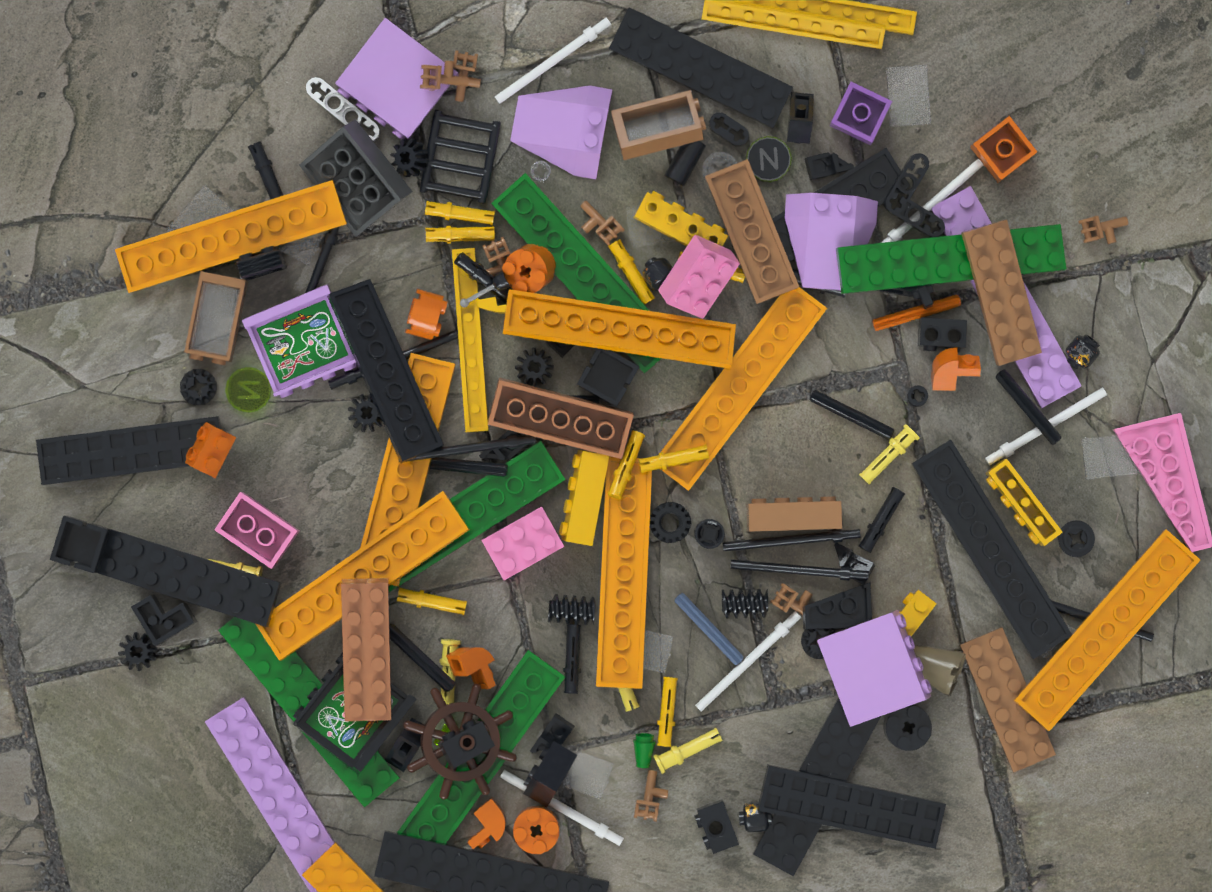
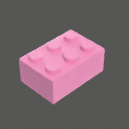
M694 235L658 291L667 304L703 319L740 263L731 250L698 235Z
M244 492L238 494L214 529L271 569L276 567L300 532V530Z
M543 507L536 509L481 540L503 580L565 547Z

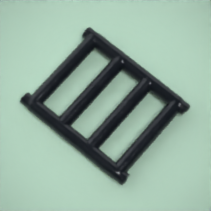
M434 110L427 145L429 152L425 155V158H428L430 161L424 163L427 170L422 171L419 192L427 193L428 191L477 199L479 203L486 204L501 122L493 121V123L444 115L442 111ZM442 123L490 132L488 146L438 137L440 125ZM436 146L486 155L484 168L434 159ZM432 168L482 177L480 190L430 182Z

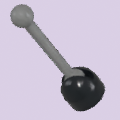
M502 270L494 276L492 285L467 299H461L460 305L465 308L471 301L494 288L503 291L512 287V285L508 283Z

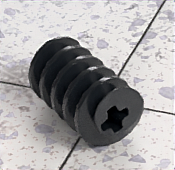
M730 589L728 596L722 590V612H724L726 619H729L731 612H733L735 619H738L740 612L743 613L744 618L748 617L749 612L752 613L753 618L757 617L758 612H761L762 617L766 618L768 612V589L765 595L762 594L761 589H757L755 596L751 589H748L746 596H744L742 589H739L737 596H735L733 589Z
M555 594L553 599L549 601L548 622H551L555 616L557 623H560L564 617L566 624H569L571 619L574 618L575 624L578 625L581 618H583L584 625H588L590 619H592L594 625L595 598L591 597L589 603H587L585 596H582L580 602H578L575 595H573L571 601H568L567 595H564L562 600L559 601L558 594Z

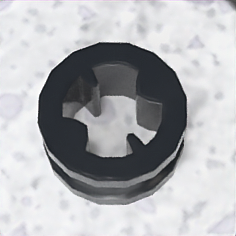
M913 386L908 391L907 399L912 406L920 407L927 402L928 392L923 386ZM918 390L919 393L924 394L921 402L911 398V394L914 395L913 391Z

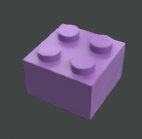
M850 82L830 123V127L871 146L892 101Z

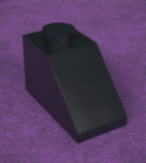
M791 92L787 142L810 144L814 94Z
M411 718V719H410L411 722H415V723L424 725V724H422L421 722H418L417 720H415L414 718ZM404 728L385 760L404 773L421 747V734Z

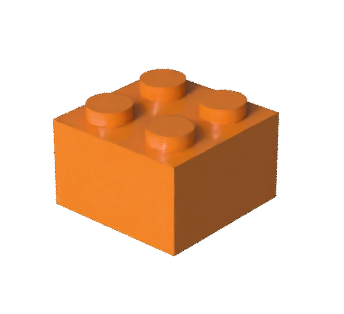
M1010 116L970 146L997 183L1037 153V150Z

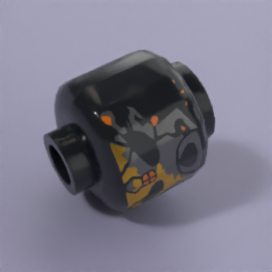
M653 257L645 263L643 278L651 289L658 291L673 267L667 259H656V257Z
M1087 334L1076 336L1065 350L1069 357L1067 362L1076 369L1079 366L1089 368L1100 355L1098 349L1100 345Z
M759 802L746 803L743 806V811L739 812L740 826L744 825L745 830L749 833L767 831L769 825H772L771 813L757 810Z

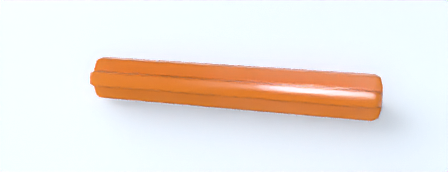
M956 294L933 301V306L924 309L923 305L879 317L872 320L875 331H879L961 306V300L959 295Z

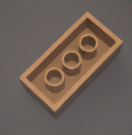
M836 496L820 497V502H813V497L797 498V502H790L789 498H774V503H766V499H751L752 504H746L747 531L842 529L841 501H836Z

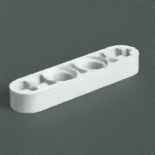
M315 77L307 82L306 91L309 96L340 122L347 125L346 114L350 111H355L358 114L357 121L359 124H361L364 118L367 121L363 124L367 128L374 127L375 135L373 137L369 135L373 142L379 138L380 129L378 125L324 80ZM321 83L320 88L325 93H327L328 89L331 91L325 96L323 102L320 101L323 96L319 92L311 93L313 91L312 84L318 85ZM331 97H338L341 104L337 109L329 108L328 100Z

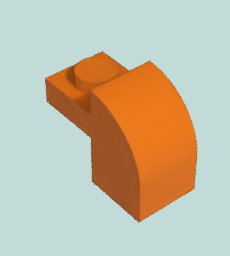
M949 348L940 352L932 364V390L956 391L957 376L980 377L981 365L979 356L970 354L958 355L957 348Z
M462 647L446 655L454 676L471 675L473 683L479 684L481 689H490L496 686L493 672L488 666L489 663L495 660L486 649Z
M491 797L474 811V815L484 827L468 840L467 843L472 849L477 846L480 849L490 841V835L497 842L504 833L506 826L505 814L499 804Z

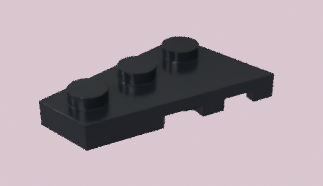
M871 582L803 606V629H848L872 620Z

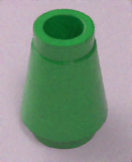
M637 733L635 739H633L636 767L638 768L650 767L656 743L653 734Z

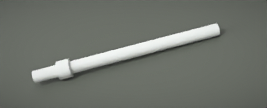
M606 17L592 28L589 26L583 30L582 35L494 96L500 104L586 42H592L598 37L597 35L611 25L610 21Z
M979 159L974 161L922 207L931 212L935 205L946 199L983 167L984 164ZM917 211L909 219L913 222L918 221L920 212ZM904 222L897 229H892L887 234L888 237L881 243L901 241L903 239L902 236L912 226Z
M1102 387L1048 421L1055 427L1107 396V393ZM1035 427L1011 443L1006 442L999 446L1000 449L987 456L985 460L990 466L1003 457L1008 458L1014 454L1015 450L1042 435V433Z
M795 611L783 623L779 622L774 627L775 630L695 706L702 712L781 636L784 638L790 632L789 629L802 617Z
M504 769L500 778L525 791L527 786L523 785L525 781ZM552 798L549 804L550 807L594 831V835L601 839L604 837L620 846L624 838L609 830L607 825L599 824L559 800Z

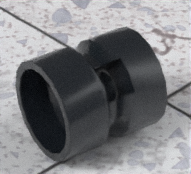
M705 519L696 526L694 537L701 547L713 549L723 542L725 531L718 521Z

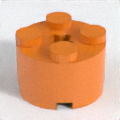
M527 244L507 257L502 270L506 280L512 285L511 288L513 290L535 293L553 280L556 263L553 255L547 248Z
M416 289L415 293L419 294L418 299L413 298L407 324H411L410 329H405V333L432 340L433 336H439L442 325L438 323L440 314H445L448 301H444V296Z
M531 806L522 810L517 816L513 827V836L517 845L530 854H543L549 851L556 844L559 837L560 826L558 819L550 809L544 806ZM540 825L542 833L532 834L533 829L531 826L536 827Z

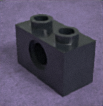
M722 799L697 808L698 814L694 815L698 828L703 827L706 836L702 838L707 850L712 849L713 854L739 845ZM714 821L722 824V829L718 833H712L709 830L710 824Z

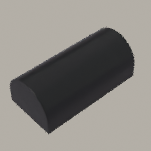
M700 141L681 145L664 176L685 186L706 145Z

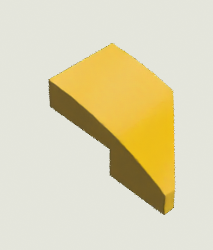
M496 297L476 300L477 307L505 314L506 305L498 306Z

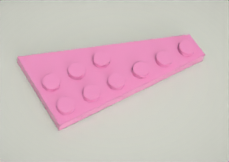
M1181 413L1113 429L1191 552L1211 548L1212 535Z

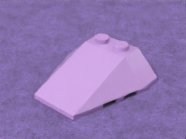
M583 86L518 96L510 141L560 167L573 176L596 180L612 89Z
M786 194L784 218L803 288L841 291L836 248L869 243L877 222L878 201L859 196L836 194Z

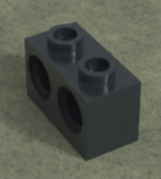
M920 318L918 346L923 347V351H937V347L946 349L957 348L958 353H960V349L966 348L967 320ZM927 329H933L936 332L937 337L934 341H928L925 338V331ZM950 330H956L959 333V340L955 343L948 339V332Z

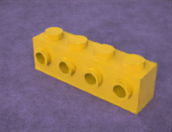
M655 191L652 194L646 193L633 217L686 247L694 235H698L720 246L724 245L728 235L724 234V228L713 224L711 227L704 223L705 218L696 213H693L692 216L684 212L685 208L675 202L671 205L663 201L665 197Z
M578 450L577 454H574L572 460L574 473L573 477H570L568 481L570 494L569 499L565 500L563 509L566 516L565 521L561 522L559 535L562 536L561 540L593 546L609 456Z
M1003 459L986 472L988 476L986 479L987 483L993 490L996 488L1002 494L1000 500L1007 508L1011 507L1015 511L1014 518L1021 527L1024 525L1030 531L1027 535L1035 545L1039 543L1040 546H1045L1063 533L1008 459Z
M919 589L914 594L910 592L902 601L905 606L899 612L903 614L907 626L905 629L908 636L910 635L911 637L937 604Z

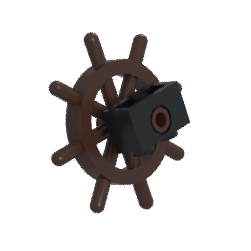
M479 684L472 686L467 703L454 702L446 704L439 689L432 688L430 694L438 709L430 715L425 725L411 721H405L403 724L406 730L421 734V750L423 757L410 763L407 766V770L413 773L429 765L435 773L444 778L439 794L443 800L448 798L453 780L468 781L475 779L481 793L488 795L490 788L483 774L491 768L496 758L509 762H515L517 759L516 754L500 749V734L497 727L512 719L513 713L506 711L492 718L487 711L477 706L481 691ZM463 711L460 728H458L451 713ZM473 715L478 717L481 721L475 722V720L472 719ZM442 719H444L449 732L435 729ZM432 738L441 740L438 742L440 748L434 751L432 748ZM481 753L486 754L483 760L477 765L474 757L478 756ZM444 756L448 762V767H444L437 759ZM466 762L469 770L456 771L459 765Z

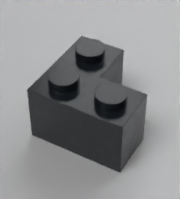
M155 594L149 595L131 606L154 646L162 644L198 622L186 602L165 613Z
M553 741L550 748L545 746L539 756V759L542 760L541 764L533 766L523 784L527 786L523 794L547 808L575 761L577 754Z

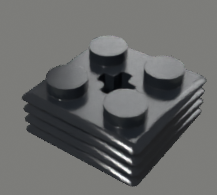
M274 246L261 249L262 254L256 256L252 253L239 256L240 260L236 262V265H238L237 269L240 270L238 272L241 274L240 278L248 281L286 269L287 265H285V257L282 256L283 252Z

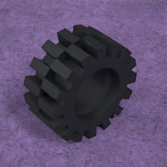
M666 502L657 506L652 512L650 528L654 536L660 541L676 543L684 539L689 533L691 518L687 509L681 504ZM669 513L675 514L679 519L678 528L672 532L664 530L661 525L663 516Z

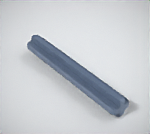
M684 593L679 594L675 598V603L734 665H738L743 660V655Z

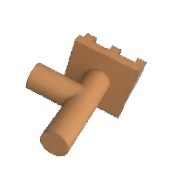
M456 50L453 61L454 68L460 69L459 77H468L469 71L475 72L477 70L478 54L474 56L469 55V52L461 54ZM458 60L463 61V64H457ZM467 62H473V66H468ZM468 77V86L480 88L481 79ZM457 86L456 101L464 102L465 86Z
M445 61L444 75L441 74L442 66L421 65V69H423L421 79H423V82L420 85V89L435 91L440 89V84L468 87L469 78L453 76V61Z
M584 201L580 207L590 217L581 227L587 234L598 225L599 228L595 232L609 246L611 244L610 241L613 238L616 239L620 231H625L613 216L605 220L588 201Z
M1099 216L1079 220L1078 223L1082 225L1083 229L1081 234L1084 233L1085 236L1083 242L1088 243L1104 238L1102 231L1105 232L1107 244L1117 242L1113 229L1127 226V217L1101 223Z
M501 237V240L497 242L491 241L492 244L488 246L482 245L488 261L496 260L498 264L486 270L493 276L502 271V266L506 261L504 256L511 254L504 237ZM504 246L505 249L499 252L498 249ZM495 250V252H496L495 254H492V255L489 254V252Z
M782 583L780 585L782 588L779 592L776 591L775 594L777 596L774 600L771 599L770 603L786 613L791 607L803 615V606L807 605L813 594L805 590L797 601L795 599L799 593Z
M648 770L644 800L636 801L634 818H637V816L644 817L643 820L651 818L657 822L660 803L653 802V797L664 799L668 797V790L655 788L657 771ZM639 806L645 807V810H639ZM649 808H653V809H655V812L648 811V810H649Z

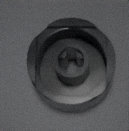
M913 704L888 713L884 720L883 729L886 738L895 747L904 751H913L927 743L932 733V724L928 714ZM906 721L909 724H913V726L910 727V732H907L906 730L902 731V728L905 727L904 722Z

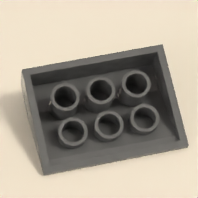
M356 119L343 126L299 164L314 185L334 180L347 221V227L355 237L413 192Z

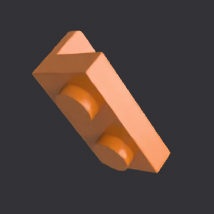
M205 422L197 432V439L193 447H190L186 454L185 463L216 478L236 437Z

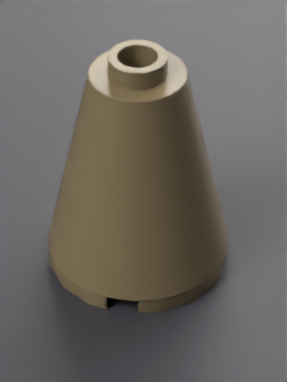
M915 645L913 650L916 658L919 657L923 664L922 673L924 678L935 689L944 695L951 696L958 682L956 681L958 675L961 674L966 655L959 651Z

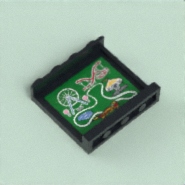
M342 652L335 661L338 664L335 670L331 671L329 669L321 679L324 682L321 688L317 689L315 687L307 697L310 700L307 706L304 708L301 705L295 712L293 717L296 720L293 725L359 775L417 699L411 694L406 695L391 683V720L345 721Z

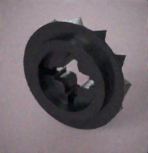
M192 369L184 374L180 382V393L190 404L204 405L210 402L216 394V380L210 372L204 369ZM195 378L200 384H208L201 388V397L196 390H189V388L195 385Z
M1075 520L1067 522L1061 528L1063 533L1058 536L1059 547L1065 554L1072 557H1081L1092 550L1095 543V535L1087 523ZM1082 530L1080 539L1084 545L1075 543L1070 547L1073 539L1068 533L1076 535Z
M805 629L801 637L803 650L814 659H824L819 645H810V643L816 640V631H818L821 637L836 633L835 630Z

